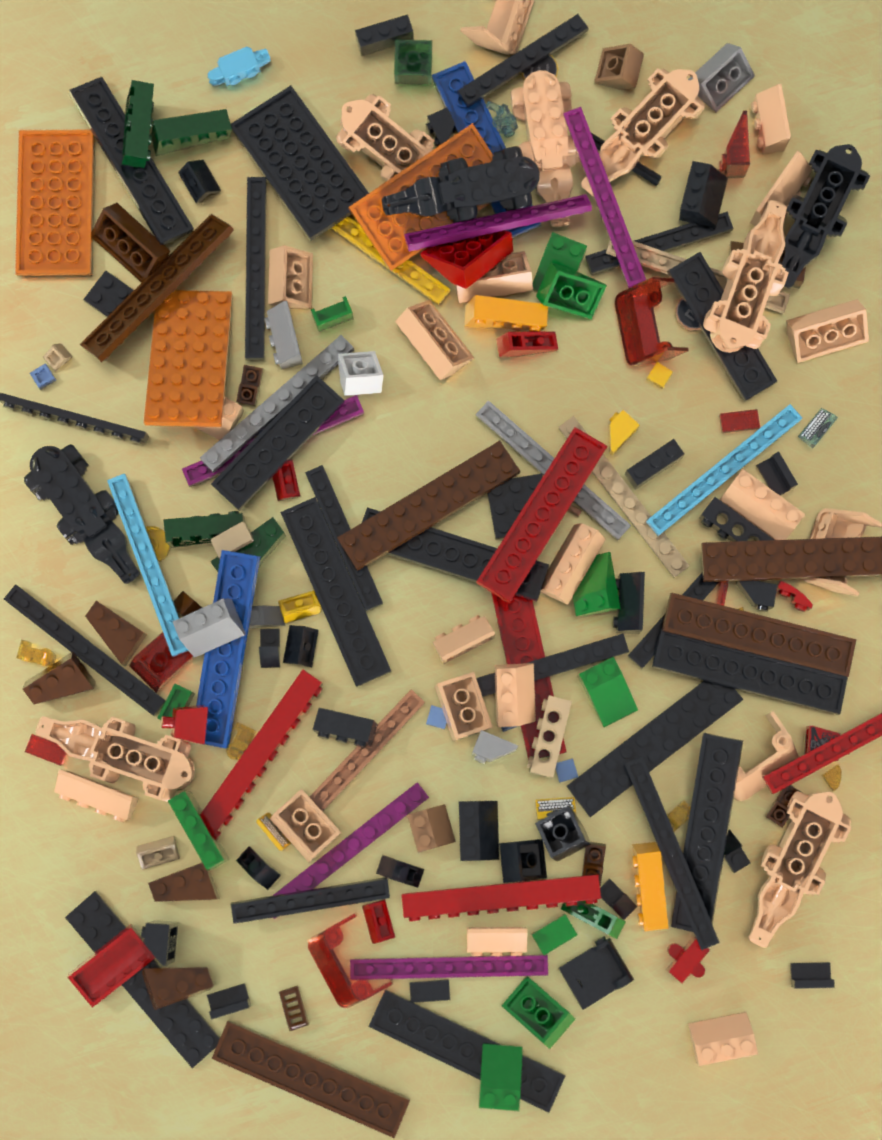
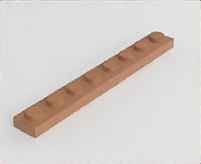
M412 689L380 721L372 747L366 745L365 748L357 746L311 794L310 799L322 812L425 704V701Z

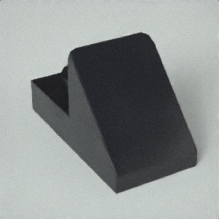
M260 629L259 655L261 668H280V629Z
M729 829L724 859L732 872L736 873L751 862L741 848L742 844Z
M610 878L600 887L601 898L622 920H625L637 908V905Z

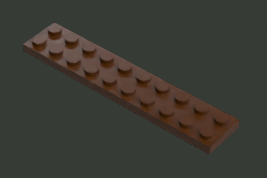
M210 214L80 344L81 347L101 363L107 359L234 231L231 225Z
M498 441L337 537L358 571L520 474V469L501 441Z
M882 536L701 543L703 582L882 576Z
M670 593L662 631L846 677H849L857 640L676 593Z
M229 1020L211 1058L394 1139L410 1102V1099Z

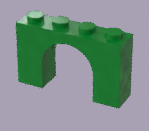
M183 791L168 800L206 870H212L228 861L229 857L221 843L215 841L203 822L198 811L201 808L192 792Z

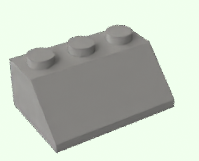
M729 43L725 44L695 72L699 83L698 96L714 112H717L755 76L741 47Z
M283 301L267 311L268 317L265 318L267 329L271 328L272 335L269 336L271 347L275 346L276 353L273 354L275 364H279L281 369L303 364L287 301Z
M221 599L173 621L179 640L193 657H198L246 635L232 599Z
M481 730L472 755L475 756L474 760L485 764L486 761L492 762L515 752L518 745Z

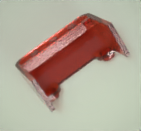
M652 277L617 294L615 308L625 358L629 365L638 366L666 361L689 351L688 347H673L668 341L660 342L653 308L662 301L661 288L674 283L673 278Z
M357 912L316 934L308 941V949L337 1004L342 1008H350L394 983L393 979H390L374 989L366 980H359L351 984L333 948L340 945L344 937L340 926L357 917Z

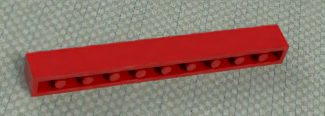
M302 669L200 814L215 841L222 834L220 832L221 828L224 825L228 826L233 819L231 815L235 809L239 810L243 805L245 794H250L256 786L254 782L257 777L261 778L266 772V764L269 760L272 762L279 753L276 751L280 745L284 746L288 741L290 730L297 728L301 722L299 718L302 713L306 714L312 706L311 700L314 696L317 698L323 691L321 687L323 683Z
M596 874L402 894L404 918H409V921H419L421 916H428V919H439L440 915L448 914V918L459 917L462 912H467L468 916L479 915V911L487 910V914L499 913V909L507 908V912L519 911L518 907L526 906L527 910L538 909V905L546 904V908L558 907V903L566 902V906L578 905L577 901L584 900L586 904L598 903L597 899H601L599 875Z

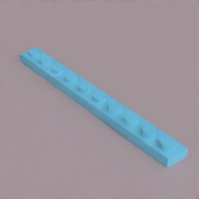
M791 404L788 405L656 512L646 523L657 536L661 535L801 421L802 417Z
M124 473L107 480L171 655L175 657L188 651L179 640L173 621L179 619V615L127 475Z

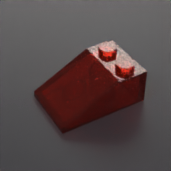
M747 110L742 112L724 154H721V161L718 163V170L728 178H744L750 166Z
M162 632L133 658L129 667L157 693L193 658V655L187 651L173 657Z

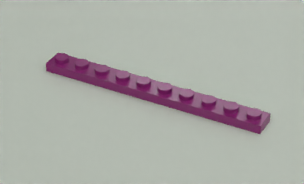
M581 107L563 113L564 119L627 286L631 288L646 282V277Z
M587 194L412 232L404 234V238L409 251L420 250L503 230H511L521 226H529L539 222H547L557 218H565L575 214H583L592 211V205Z
M357 395L344 400L345 402L313 435L364 414ZM255 438L214 473L202 461L182 468L189 487L220 475Z
M418 782L415 783L274 895L314 889L426 801L429 796Z
M548 955L350 959V980L548 975Z

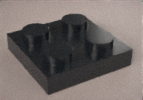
M105 270L83 300L105 317H108L134 290Z

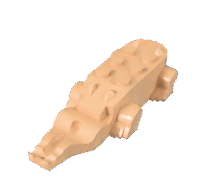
M658 68L647 80L652 91L633 111L629 108H620L611 117L610 120L616 132L604 142L599 152L609 182L621 175L628 174L642 155H648L653 158L660 157L668 148L665 138L683 118L686 117L688 119L690 117L691 119H696L703 112L705 104L697 97L699 83L695 72L682 69L668 72L665 69ZM687 76H691L693 79L688 80ZM585 177L581 187L593 196L587 177Z
M539 70L531 73L525 79L523 87L515 88L511 91V107L513 118L525 121L528 141L521 143L519 147L522 150L523 157L530 158L537 165L540 179L536 192L544 203L569 198L573 187L570 168L572 165L580 162L572 137L567 133L566 121L563 113L572 110L570 84L568 82H559L556 76L548 71ZM569 216L550 220L552 227L570 224Z
M370 94L365 100H355L343 105L340 122L341 130L336 136V141L347 151L350 150L354 153L356 150L358 152L361 150L382 167L380 176L386 182L431 152L435 140L425 132L417 129L408 134L389 118L391 104L380 95L377 97L374 94Z
M775 200L768 201V205L759 223L747 234L743 249L732 250L722 268V274L728 280L721 300L713 303L705 316L703 326L706 330L710 331L711 340L716 348L723 352H735L744 346L757 349L761 346L762 341L767 338L771 324L768 323V319H765V316L762 314L769 295L777 296L780 293L789 273L785 271L786 269L781 264H778L785 247L783 223L787 206Z
M42 716L36 728V735L57 743L68 756L90 761L89 771L91 772V777L114 784L122 774L143 781L145 795L168 802V800L175 796L176 791L190 785L195 775L194 763L189 757L191 750L189 742L168 735L161 738L157 744L134 737L136 731L135 724L112 716L110 720L104 723L103 728L82 719L63 722Z
M798 791L793 793L787 806V814H789V818L792 820L779 846L769 845L765 850L761 866L764 867V870L770 877L758 894L757 916L748 937L751 942L761 947H767L779 926L795 915L804 893L807 895L820 894L825 883L826 873L819 866L831 842H845L851 830V819L843 814L842 806L836 795L832 792L812 793L809 795Z

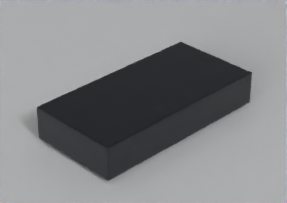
M449 979L409 982L410 999L413 1003L450 1000Z

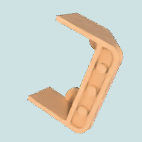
M496 0L487 29L484 26L461 27L460 31L477 46L506 55L515 54L520 45L534 0Z
M826 508L817 515L810 539L861 537L865 532L866 526L882 528V523L865 512ZM846 577L802 579L805 582L836 593L859 596L860 593L847 585Z
M774 711L765 716L777 732L772 738V745L777 752L747 773H744L739 766L734 799L737 801L747 800L766 787L763 776L799 757L791 736Z

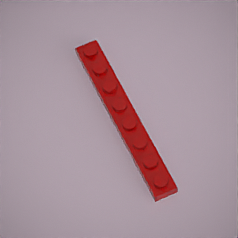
M882 713L763 776L771 794H775L882 736Z

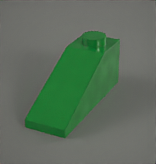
M585 900L577 901L578 905L566 906V902L563 903L561 910L615 939H618L626 921L594 904H586Z

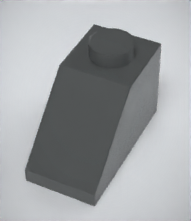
M252 606L249 629L286 626L279 606Z

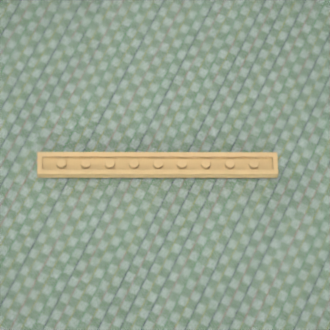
M609 241L606 254L616 257L612 243ZM632 241L640 264L644 267L668 274L667 271L686 260L685 258ZM710 267L724 290L728 278L722 274V271ZM780 291L777 296L769 295L765 308L783 314L790 294Z
M574 416L558 427L566 439L574 427L587 434ZM603 454L592 473L668 572L675 578L687 569L689 564L664 532L657 536L646 523L652 516Z

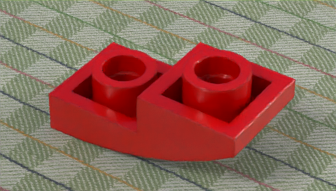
M781 580L777 583L779 595L786 598L792 596L790 604L794 605L796 610L805 612L812 609L813 604L798 589Z

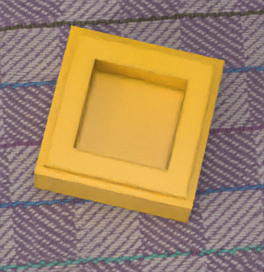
M657 362L648 375L647 380L663 389L673 371Z

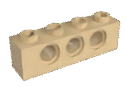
M550 695L547 700H543L541 710L545 712L543 719L539 718L536 729L540 730L538 738L534 737L532 748L535 749L533 757H529L527 765L530 768V773L553 778L572 701ZM551 712L557 713L559 716L558 722H550L548 714ZM551 731L554 734V740L551 742L545 741L543 738L544 732ZM541 750L549 752L550 756L547 761H542L539 758Z

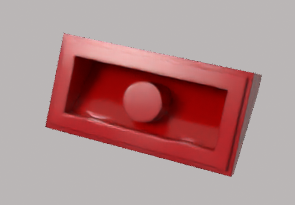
M288 460L273 476L278 501L300 497L293 460Z
M385 899L363 905L362 908L372 944L395 938Z

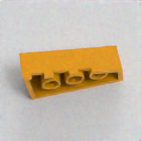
M475 295L466 304L464 326L541 332L547 327L548 306L541 303Z
M656 842L632 844L634 855L632 856V864L636 871L634 883L635 887H638L636 902L637 906H640L641 913H638L639 925L643 926L644 931L668 929L661 851Z

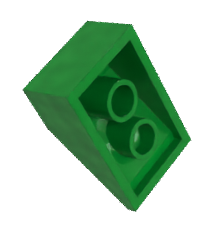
M552 232L532 283L533 290L538 292L550 262L578 272L585 256L587 245Z
M550 262L536 297L545 306L592 319L607 285L573 269Z
M611 552L596 555L574 593L573 601L576 616H591L621 609Z
M614 657L578 674V678L603 727L638 711Z
M528 976L525 977L502 1004V1007L549 1049L552 1048L575 1020L564 1007Z
M483 1043L479 1108L519 1111L523 1046Z

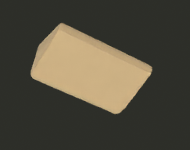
M244 521L211 539L219 559L221 558L222 550L235 552L254 541L251 531Z
M174 836L136 847V854L142 870L180 859Z

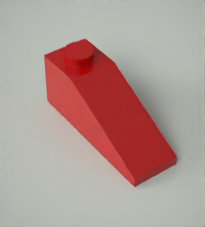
M555 331L506 332L496 339L499 357H517L558 350Z

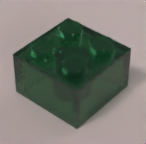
M395 40V84L432 85V40Z

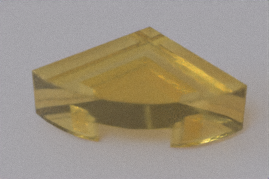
M839 764L821 775L832 791H835L841 782L842 771Z

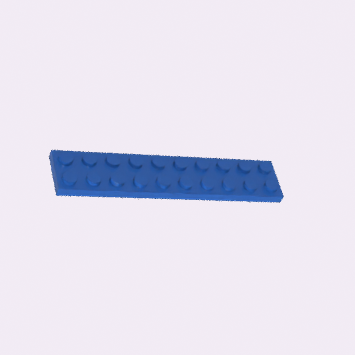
M466 61L433 74V82L445 107L449 109L455 122L457 133L473 123L493 155L494 152L505 149V144L484 99L467 108L457 94V90L474 80ZM500 202L490 204L494 214L506 212V208L503 209ZM541 222L512 228L507 231L512 232L513 238L541 226Z
M226 550L221 551L213 603L221 599H232L246 635L215 648L204 655L196 706L205 705L208 707L205 735L206 745L225 749L229 748L260 556Z

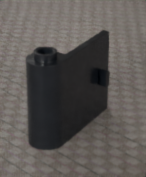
M605 936L595 941V946L558 968L582 1010L634 980L611 938L606 939Z

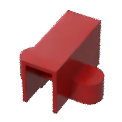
M692 937L684 948L676 943H672L668 946L667 952L674 961L666 971L673 975L680 983H683L690 974L700 978L705 974V968L700 962L710 949L701 950L695 937Z

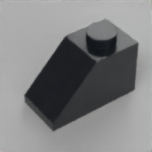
M755 580L736 581V585L751 606L757 607L756 610L768 612V609L774 607L778 584Z

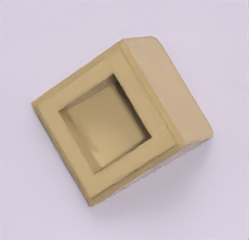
M59 343L53 344L43 358L54 371H57L72 358V355Z

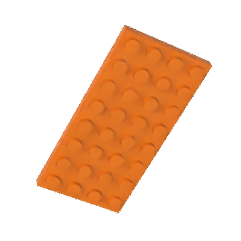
M473 123L348 207L390 271L424 249L409 251L404 234L453 224V220H450L446 212L430 217L411 213L386 216L382 206V197L404 191L419 179L439 177L440 164L450 160L464 158L468 167L490 163L494 155ZM487 205L479 206L477 210L480 211Z
M19 130L15 274L17 276L92 275L94 135L91 130Z
M175 290L155 309L144 414L145 425L222 427L232 291Z

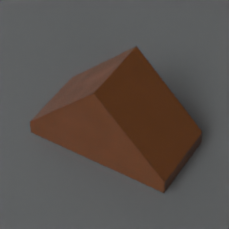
M184 591L173 601L177 612L183 617L202 608Z

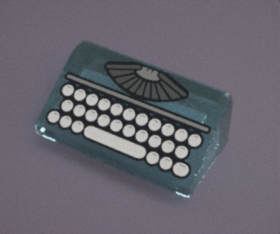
M821 408L798 437L813 449L838 417Z

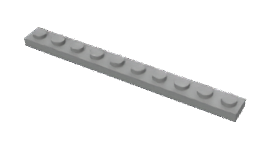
M340 335L200 457L201 461L214 473L265 429L316 375L322 379L338 365V354L352 353L354 347Z
M488 400L476 413V417L544 475L555 458ZM585 484L573 501L617 540L631 526Z

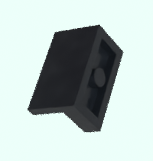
M204 160L188 161L178 172L195 203H201L208 194L221 191Z
M780 452L773 454L769 459L756 465L767 486L780 496L798 485Z
M289 625L283 663L312 668L319 630L306 626Z
M830 962L790 963L792 988H835L834 979H831Z
M245 983L207 995L211 1009L209 1011L211 1020L251 1007Z

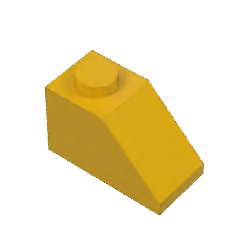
M624 410L620 413L616 412L609 419L611 421L609 425V453L612 456L640 426Z

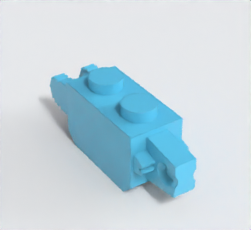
M244 47L219 58L217 62L218 67L212 69V71L210 70L208 73L209 83L212 86L226 83V86L236 85L242 79L256 76L260 72V67L271 61L267 49L253 52L251 48Z

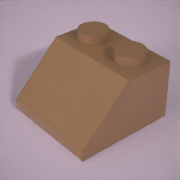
M632 44L603 48L594 82L620 90L636 88L644 53Z
M445 804L407 815L418 853L456 842Z

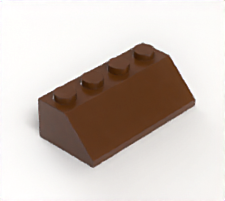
M118 203L103 208L92 230V238L141 283L171 252L165 245H160L155 236Z

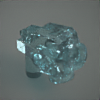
M488 101L486 108L495 111L497 114L493 118V126L497 128L500 134H504L505 137L513 136L518 125L515 116L510 113L508 105L502 104L500 106Z

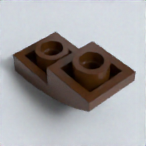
M244 365L236 402L256 405L264 368Z
M792 785L782 789L766 817L783 828L789 819V814H787L788 803L793 793L801 791Z
M591 842V845L585 847L582 876L598 874L601 886L606 844Z

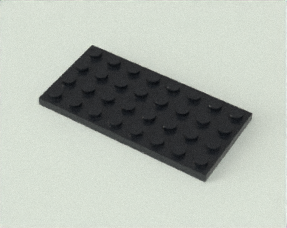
M291 85L231 123L232 131L310 241L352 215L348 207L369 194Z

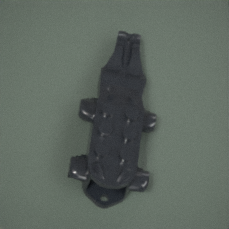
M838 145L831 148L828 153L822 150H815L809 165L812 166L811 169L814 170L816 175L805 197L793 196L787 206L786 211L789 212L795 223L784 239L785 247L781 265L786 269L785 271L789 272L784 285L786 288L791 289L801 271L818 257L827 235L830 237L842 236L847 220L839 215L850 191L864 190L870 178V175L861 169L862 159L853 145ZM846 150H850L851 154L846 153Z
M509 147L494 152L490 163L468 167L464 158L441 163L438 173L439 177L419 179L408 189L384 196L381 201L386 216L411 213L430 217L446 212L450 220H453V223L476 218L478 214L477 207L500 202L503 209L506 208V212L531 206V192L537 187L540 179L539 169L530 158L523 157L520 147Z
M67 445L61 450L55 446H44L38 449L30 460L31 471L24 476V482L39 501L42 499L44 501L46 499L51 500L62 515L56 526L71 545L84 542L91 555L96 560L110 566L124 584L132 582L140 575V572L129 555L126 536L113 522L119 514L114 499L107 490L99 491L96 494L83 477L85 471H87L86 467L89 465L74 445Z

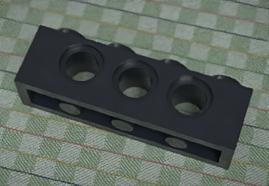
M716 497L713 498L699 517L704 526L715 529L717 535L724 540L728 539L731 542L748 541L750 538L756 541L774 540ZM717 516H723L726 519V524H719ZM733 527H738L741 530L740 536L733 534Z

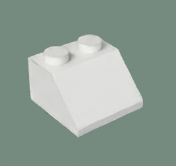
M375 351L338 354L340 384L344 396L382 392L383 372Z

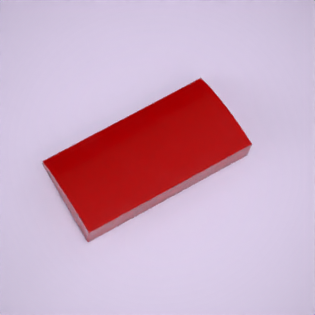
M130 924L69 972L67 978L93 1008L154 960L155 956L146 947L144 939L141 938L138 931Z

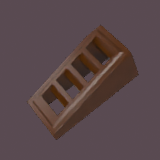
M298 986L279 991L289 1031L308 1026L309 1021ZM293 993L296 994V997L290 998L287 1000L285 999V996ZM298 1001V1005L288 1008L287 1004ZM300 1009V1013L290 1016L291 1011ZM302 1017V1021L292 1022L293 1019Z

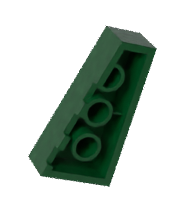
M131 81L126 99L122 165L144 168L146 161H150L151 150H148V145H151L152 134L149 133L153 123V118H151L154 102H152L153 83Z
M227 109L154 120L151 134L155 155L159 156L217 140H226L230 137L232 128Z
M231 511L225 515L215 513L209 516L163 519L165 541L171 548L212 543V538L240 522H245V517L239 511Z
M272 517L251 532L254 540L252 543L235 552L260 556V567L286 535L274 517ZM217 556L210 562L218 572L220 559Z

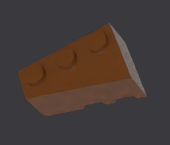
M95 601L85 616L123 666L128 664L147 636L143 631L98 601Z
M71 652L24 683L23 691L33 704H38L92 690L95 686V680L76 654Z
M203 863L148 883L155 902L220 899L210 870H206Z
M207 967L143 969L141 972L154 1010L209 991L214 986Z

